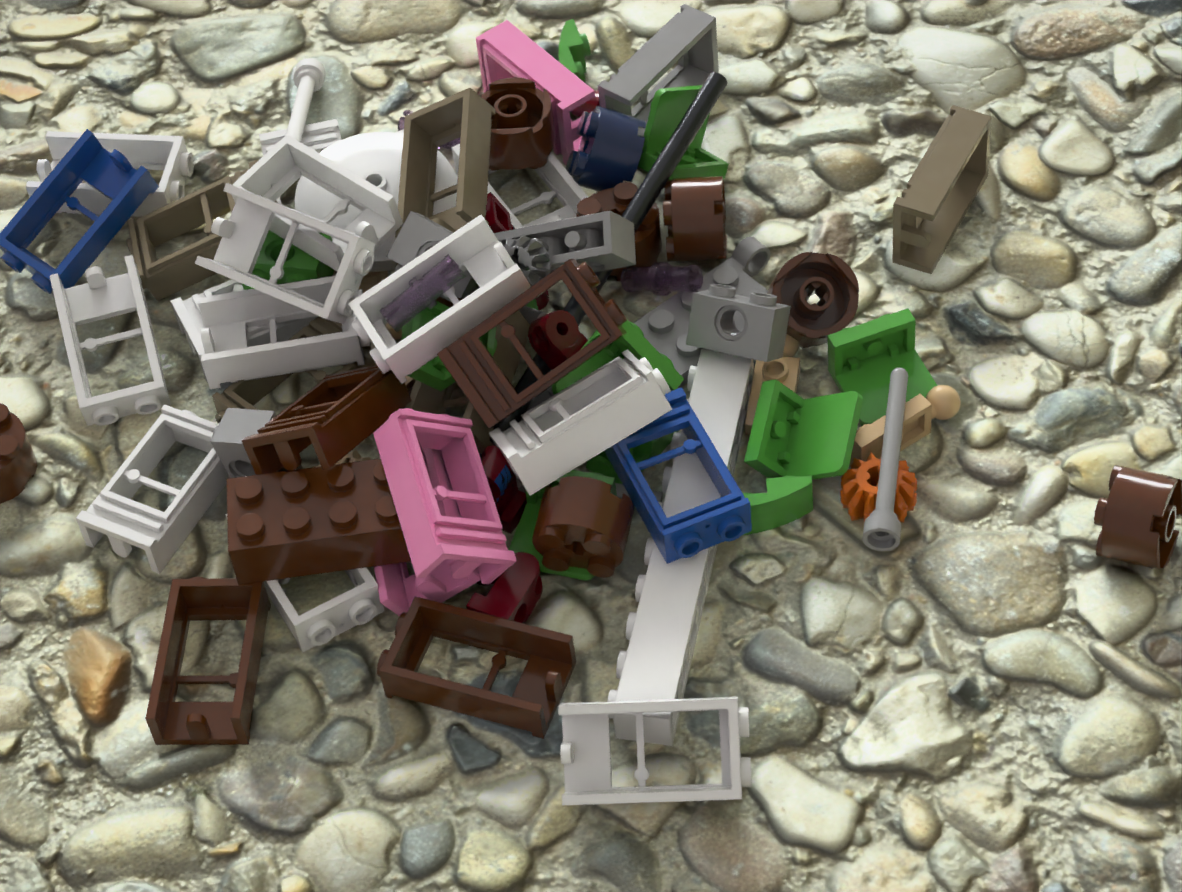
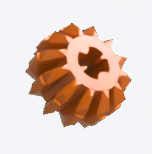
M870 452L867 461L854 458L851 469H848L841 477L842 489L840 490V500L843 508L848 509V514L852 521L862 518L865 521L871 512L875 510L881 458H876L872 452ZM906 460L899 461L894 513L902 523H904L907 516V511H913L917 503V493L915 492L917 491V478L915 473L909 472Z

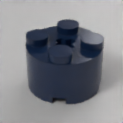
M596 106L593 112L591 111L590 113L584 111L577 129V135L582 136L578 152L572 150L567 161L566 170L573 176V179L579 186L597 192L614 188L624 180L632 182L645 137L637 135L638 128H646L645 120L600 106Z

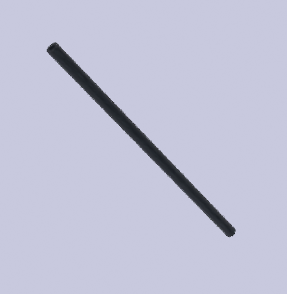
M711 72L622 214L623 218L634 223V235L727 86L726 78L720 73ZM613 269L595 272L601 284L595 287L598 292L604 286ZM572 295L563 311L569 312L579 326L586 313ZM536 353L533 361L543 375H546L551 369ZM529 366L515 387L518 394L538 380ZM533 400L494 426V429L499 428L503 432L511 427L509 422L515 419L517 423L520 422L522 419L521 415L527 411ZM490 437V441L493 444L492 446H496L492 438Z

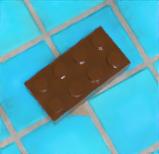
M381 458L335 464L329 469H322L319 466L226 479L228 552L238 585L411 562Z

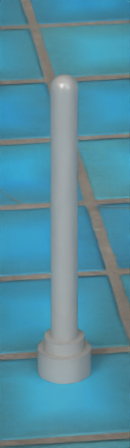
M900 367L895 368L890 375L876 506L870 516L865 519L862 540L864 544L877 551H890L897 548L901 537L902 525L894 513L908 373Z

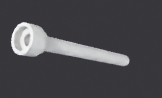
M306 58L298 62L293 75V80L298 90L286 135L299 142L302 139L313 92L318 91L323 86L326 75L323 64L313 58Z

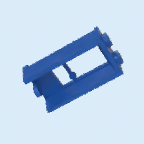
M87 129L1 231L0 249L4 252L1 259L18 273L25 269L33 274L31 280L48 294H51L53 291L50 275L58 273L64 289L73 287L150 193L154 194L159 186L148 169L141 165L136 170L121 152L114 149L111 153L103 148L95 135ZM82 181L112 200L100 216L82 206L76 197H70ZM66 202L69 209L78 210L93 220L94 223L58 267L54 269L26 248Z
M682 387L672 390L665 395L672 408L671 411L604 451L667 564L681 558L692 557L701 550L722 542L734 541L743 534L752 531L750 501L744 497L687 401ZM681 429L687 437L683 446L638 463L635 462L629 451L633 447ZM685 453H696L721 498L667 518L641 470Z

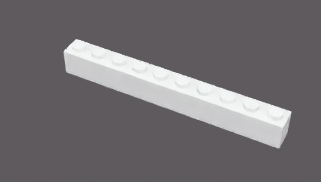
M701 349L697 366L691 365L689 369L687 389L691 393L687 401L733 477L745 427L754 374L753 359ZM682 429L681 433L674 432L671 450L683 446L684 441L687 440ZM685 453L672 458L674 459L673 466L665 467L662 492L666 493L664 502H659L667 518L721 498L696 453ZM648 537L644 554L645 565H648L646 575L639 574L635 589V600L639 602L637 612L629 613L626 624V639L630 640L627 651L620 650L617 659L616 677L620 679L618 690H610L607 702L683 699L718 544L701 550L692 557L681 558L667 564L653 538ZM680 711L643 713L644 742L672 746ZM635 713L609 714V718L613 719L615 737L617 739L637 741Z

